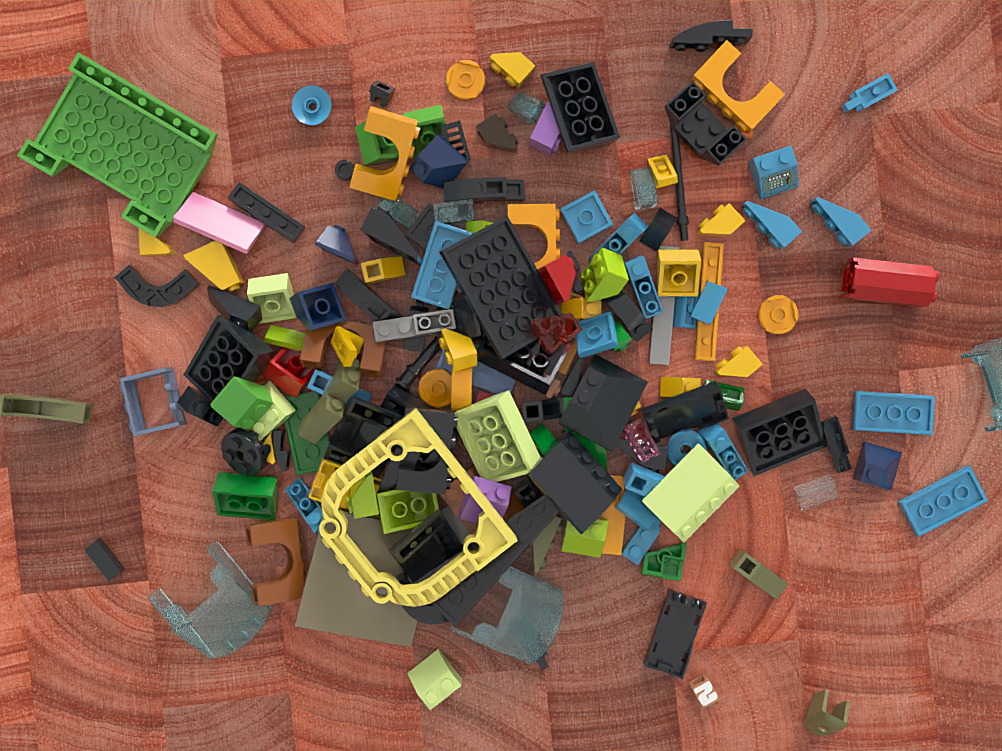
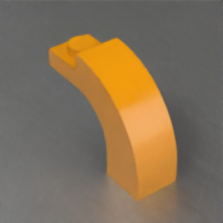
M473 367L455 372L452 368L451 410L454 412L472 405Z

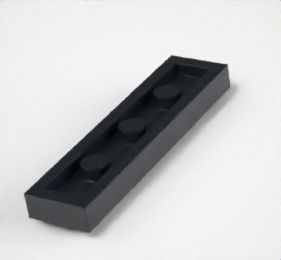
M240 182L227 197L229 201L293 244L305 229L304 225Z

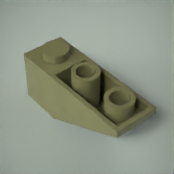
M559 515L532 542L534 571L538 573L539 569L543 570L547 561L545 555L547 551L551 552L555 544L553 537L555 533L559 534L563 526L562 518Z
M741 548L729 563L731 567L776 600L788 585V583Z

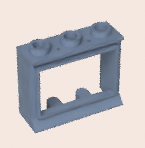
M165 367L120 378V391L125 398L124 408L129 415V429L133 436H140L187 424L184 409L177 402L180 398V393L173 367ZM164 374L165 390L169 395V406L173 412L175 422L147 429L135 381Z

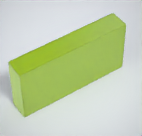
M271 325L265 336V343L302 351L306 333Z

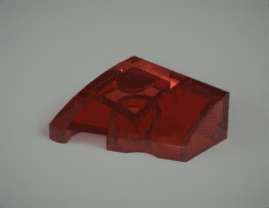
M572 313L536 318L531 321L536 336L547 354H551L564 342L570 341L583 330Z

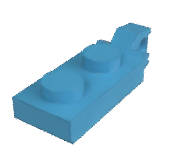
M889 73L854 91L848 96L850 101L842 105L841 108L844 113L854 108L856 112L862 111L895 93L898 89Z
M656 517L652 526L647 531L638 526L622 550V555L638 565L659 535L661 520Z

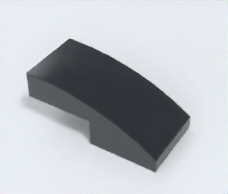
M571 250L568 251L567 256L571 257L574 261V269L577 272L581 267ZM575 275L573 287L578 294L584 288Z
M277 429L273 433L276 460L281 471H288L291 450H284L286 430Z

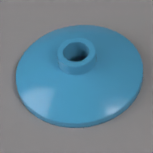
M305 86L298 90L293 97V113L303 124L310 126L321 124L331 113V99L328 93L318 86ZM312 104L316 105L315 110H310Z

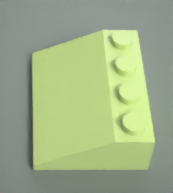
M509 390L454 412V417H458L457 430L481 478L498 482L525 475L540 459V455Z
M697 444L642 502L677 537L685 542L735 492L739 484L700 444Z

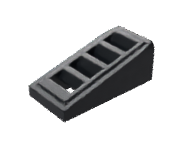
M460 120L441 125L444 139L451 145L462 142L463 145L455 147L457 151L464 149V153H461V155L467 160H471ZM458 127L459 131L447 134L446 130ZM460 135L461 137L459 139L449 141L450 137Z
M578 357L559 394L573 397L578 386L583 358Z

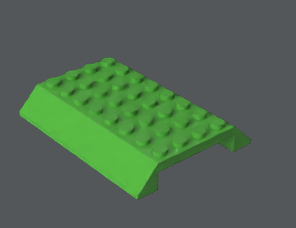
M78 52L68 70L74 73L72 79L36 140L33 142L27 139L17 156L52 177L70 164L132 199L121 218L157 238L174 223L173 217L186 202L214 153L217 134Z

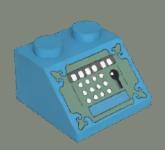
M791 145L755 157L748 162L760 200L799 187L798 164Z

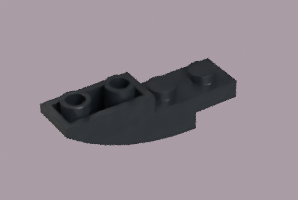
M733 20L708 22L681 32L672 38L669 48H675V51L694 49L696 52H704L706 49L709 50L712 42L722 45L726 40L734 42L735 45H745L753 37V29L733 28Z
M506 177L463 179L443 183L444 203L525 200L524 180H506Z
M348 269L334 283L374 321L404 317Z

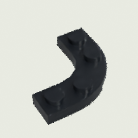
M128 265L114 277L133 299L154 307L176 304L200 285L186 269L171 282L157 287L147 283L132 265Z

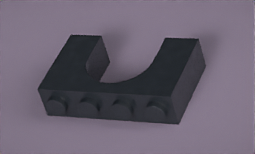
M405 406L404 417L417 407ZM417 408L449 451L454 449L455 437H452L453 429H457L458 417H454V411ZM441 456L433 465L427 468L398 466L396 490L445 495L446 489H450L451 477H447V468L449 466Z

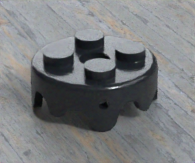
M237 427L222 439V457L236 472L245 476H254L268 465L267 457L271 452V446L268 444L260 445L258 433L249 432Z

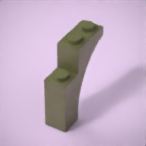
M354 359L351 367H344L342 362H339L327 389L311 411L300 421L298 432L300 437L315 444L342 419L344 404L359 390L361 362Z
M15 393L0 394V416L42 418L81 424L90 423L93 403Z

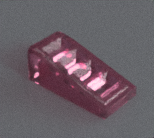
M642 418L625 426L623 434L643 463L661 454ZM637 429L639 432L634 434L633 430ZM641 435L643 439L638 441L636 437ZM644 442L648 444L647 446L642 448L640 446V444ZM648 449L652 450L651 453L645 455L644 451Z

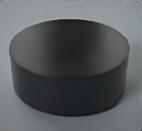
M341 160L335 166V173L339 179L347 181L352 179L355 167L350 161Z

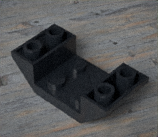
M692 81L665 105V110L672 130L700 159L719 166L747 139L734 125L729 130L722 125L701 102L707 95Z

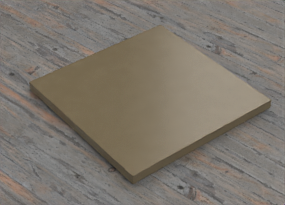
M343 511L348 519L346 533L377 572L390 573L399 582L397 575L404 571L388 550L415 527L383 534L381 519L369 516L354 519L353 513L349 514V512ZM328 522L325 524L328 530H336L334 523ZM318 529L294 626L411 647L418 621L412 618L402 605L392 603L390 600L384 604H379L370 595L367 597L360 588L362 585L358 580L354 581L348 574L349 569L346 565L340 564L337 561L334 550L325 546L322 541L323 537ZM384 587L377 589L379 594H386L388 592Z

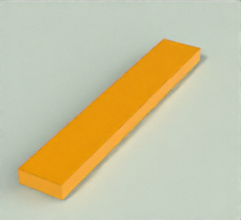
M703 243L700 295L707 281L721 286L724 243ZM719 308L710 325L697 320L694 360L715 361Z

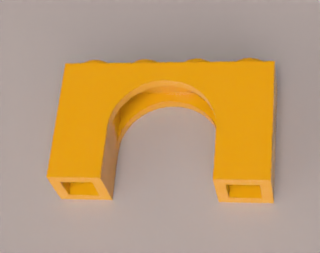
M726 40L694 74L691 81H694L707 95V99L711 104L717 105L722 109L721 112L725 117L731 118L734 122L737 121L736 126L740 131L749 133L785 94L770 81L756 97L749 101L739 102L731 99L723 89L722 79L724 73L738 59L741 53Z
M370 106L364 131L390 139L398 149L399 159L394 166L386 170H377L356 164L349 188L396 201L397 195L401 196L404 184H401L402 177H407L409 166L406 165L407 159H412L415 147L411 146L412 141L418 138L420 130L419 127H416L418 120Z
M508 204V217L514 227L536 228L546 238L547 252L541 260L534 263L536 268L539 269L559 258L560 249H556V241H560V230L556 229V221H559V209H556V204Z

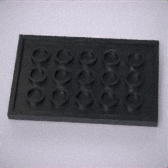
M508 216L439 252L499 360L504 359L566 322Z

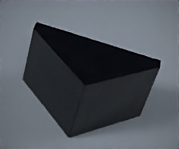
M659 208L639 242L657 251L669 234L677 217Z
M528 476L512 488L514 494L525 507H528L542 497V494Z

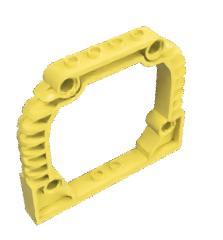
M417 408L340 466L327 481L322 494L321 508L324 518L319 526V532L323 537V543L327 548L334 550L336 553L335 557L340 564L346 565L349 569L348 574L354 581L358 580L362 585L360 587L362 592L367 597L370 595L379 604H384L389 600L397 605L412 607L430 604L441 598L473 572L482 569L518 541L513 531ZM398 444L403 448V452L394 454L391 447ZM435 448L449 466L447 470L453 478L458 477L462 482L460 484L461 489L466 495L470 493L483 511L478 514L475 534L466 536L463 541V552L431 577L417 584L402 585L392 574L377 572L346 533L348 519L340 509L343 495L354 483L386 459L390 458L393 461H400L405 458L407 452L429 453ZM328 522L334 523L336 530H328L325 524ZM476 542L479 544V547L476 550H470L468 545ZM384 587L388 592L386 594H379L377 589Z

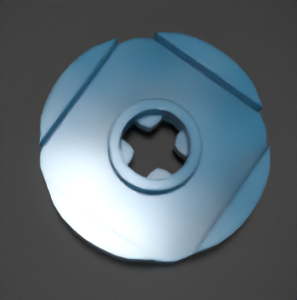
M694 429L677 431L668 442L669 460L676 466L688 454V452L682 451L684 445L690 446L693 449L697 444H700L708 452L705 439Z

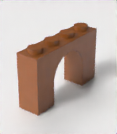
M344 321L312 331L306 329L300 356L302 367L322 370L326 349L331 342L336 326H340L364 339V350L360 365L361 376L381 378L388 341L376 343L373 325L365 324L361 321Z
M288 517L245 525L247 545L258 546L279 543L285 549L288 557L287 567L281 576L271 581L251 584L253 604L258 607L301 598L305 584L303 576L305 564L301 558L303 545L299 540L301 526L297 518Z

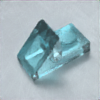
M518 92L507 108L526 123L532 125L546 105L541 100Z
M383 197L380 198L375 208L377 210L380 207L388 211L394 221L409 229L419 212L401 200L393 201Z
M473 199L433 204L435 221L444 224L455 222L463 224L475 220Z

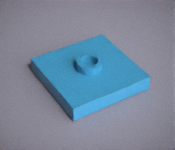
M595 190L560 208L578 244L613 226Z
M611 311L574 323L577 350L580 358L619 346L614 316Z
M625 489L615 508L645 531L649 530L657 516L642 502L646 496Z

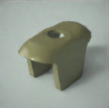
M822 690L815 693L808 713L803 720L804 726L812 734L822 737L842 731L849 725L847 720L850 702L844 701L836 704L832 715L826 713L829 691Z

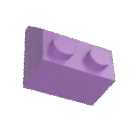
M547 102L530 137L529 147L551 156L552 152H557L562 138L559 136L560 132L550 102Z
M472 477L471 479L499 515L503 517L509 504L512 487L481 477ZM464 492L459 519L478 524V514L483 509L470 493L466 495Z

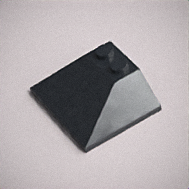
M595 354L558 424L612 452L648 381Z
M354 396L347 403L343 411V417L332 434L323 458L343 465L404 416ZM397 444L391 447L392 452H394ZM390 458L371 470L374 477L380 478Z
M438 509L395 543L388 551L414 583L446 560L461 552L463 546L442 512Z

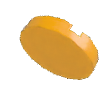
M461 60L449 68L446 75V84L449 92L455 98L469 101L477 98L482 93L485 87V75L477 63L471 60Z
M774 295L767 298L760 305L758 320L767 332L784 334L789 332L797 323L798 309L796 304L786 296Z
M440 368L427 371L419 383L421 399L436 408L448 406L451 403V372Z

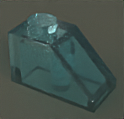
M650 168L630 170L635 210L655 207L658 204L655 181Z

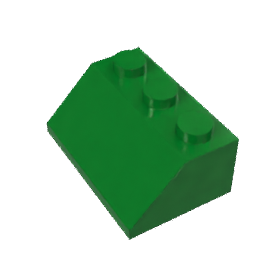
M218 472L212 490L217 515L276 520L279 497L277 477L245 476L242 474Z

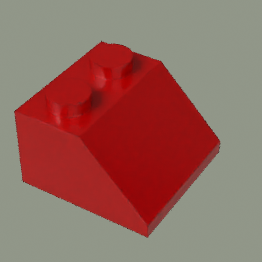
M566 254L537 269L556 304L569 300L576 275L575 263Z
M284 347L269 362L264 377L294 398H297L308 386L315 369L302 367L300 362L302 351Z

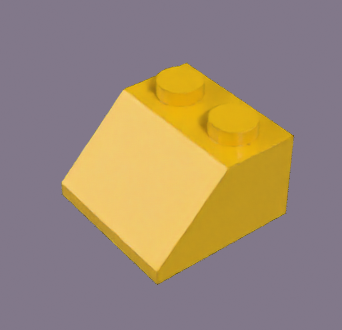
M658 250V296H698L701 270L699 250Z

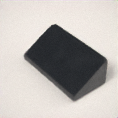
M102 538L97 539L85 549L86 553L108 581L125 569Z

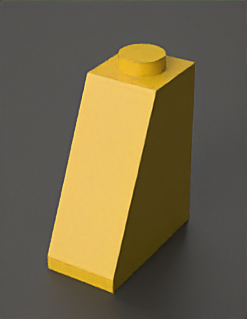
M215 240L184 255L188 262L223 291L232 293L239 290L240 285L245 284L228 246Z

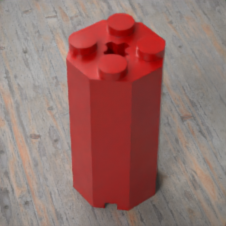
M850 258L846 263L850 264L849 268H844L841 289L846 292L843 295V299L928 307L930 302L934 303L937 298L935 287L939 279V271L934 270L933 266Z

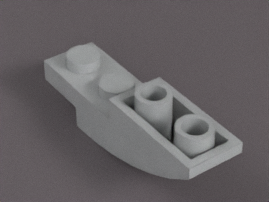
M453 309L373 322L376 343L441 333V329L444 328L448 330L456 329Z

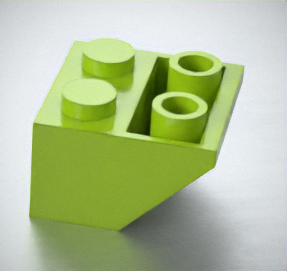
M601 248L593 256L591 263L581 274L588 302L618 295L629 280L622 255L605 248Z

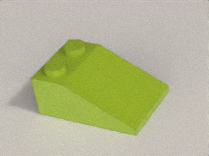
M394 489L376 494L383 534L416 527L439 509L437 496L434 493Z

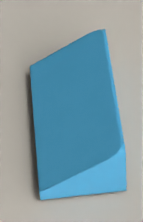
M707 281L690 317L710 325L728 289Z
M698 290V296H675L673 327L696 328V319L690 316L699 299L700 290Z

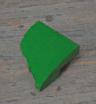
M682 542L674 546L662 548L661 550L646 553L643 559L641 575L680 582L687 543Z

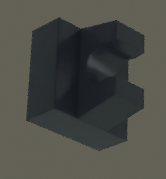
M377 80L370 87V101L374 102L378 96L382 100L380 106L385 107L393 96L395 88Z

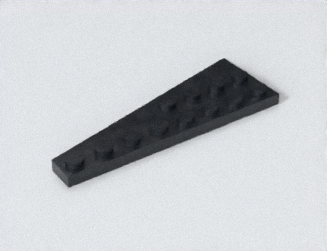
M544 495L505 521L516 535L518 541L482 569L473 572L431 604L450 623L457 626L560 511ZM473 542L468 546V548L470 550H476L479 547V544ZM459 552L452 558L446 560L445 562H443V564H441L434 570H431L425 576L415 581L413 584H417L431 577L438 570H440L451 560L457 557L461 552Z

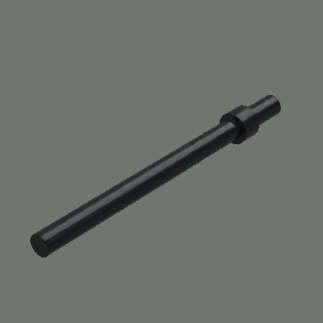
M670 125L674 170L678 178V183H675L678 207L677 226L680 229V241H688L687 225H689V218L686 216L679 136L672 130Z

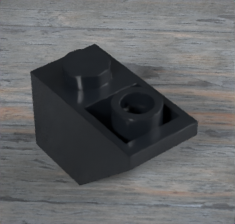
M190 386L186 388L177 401L187 413L214 426H218L223 419L211 407V402L200 391Z

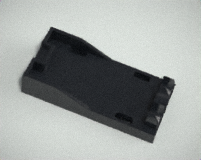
M716 381L640 409L651 441L655 444L661 442L660 439L673 435L677 431L712 426L729 419L722 391Z
M668 589L643 661L645 667L683 679L690 660L693 643L707 605L706 601ZM670 605V607L668 608V613L665 614L664 612L666 606Z

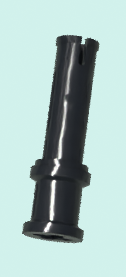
M436 336L414 363L407 365L405 372L395 379L408 391L415 379L421 377L422 373L420 372L441 349L440 344L435 347V344L439 341V338Z

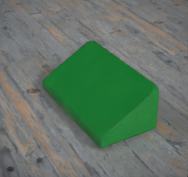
M705 380V384L713 382L710 380ZM717 382L722 391L726 409L739 411L743 405L744 388Z

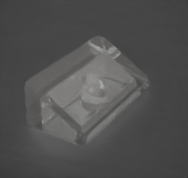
M830 475L793 488L801 511L838 497L836 482Z

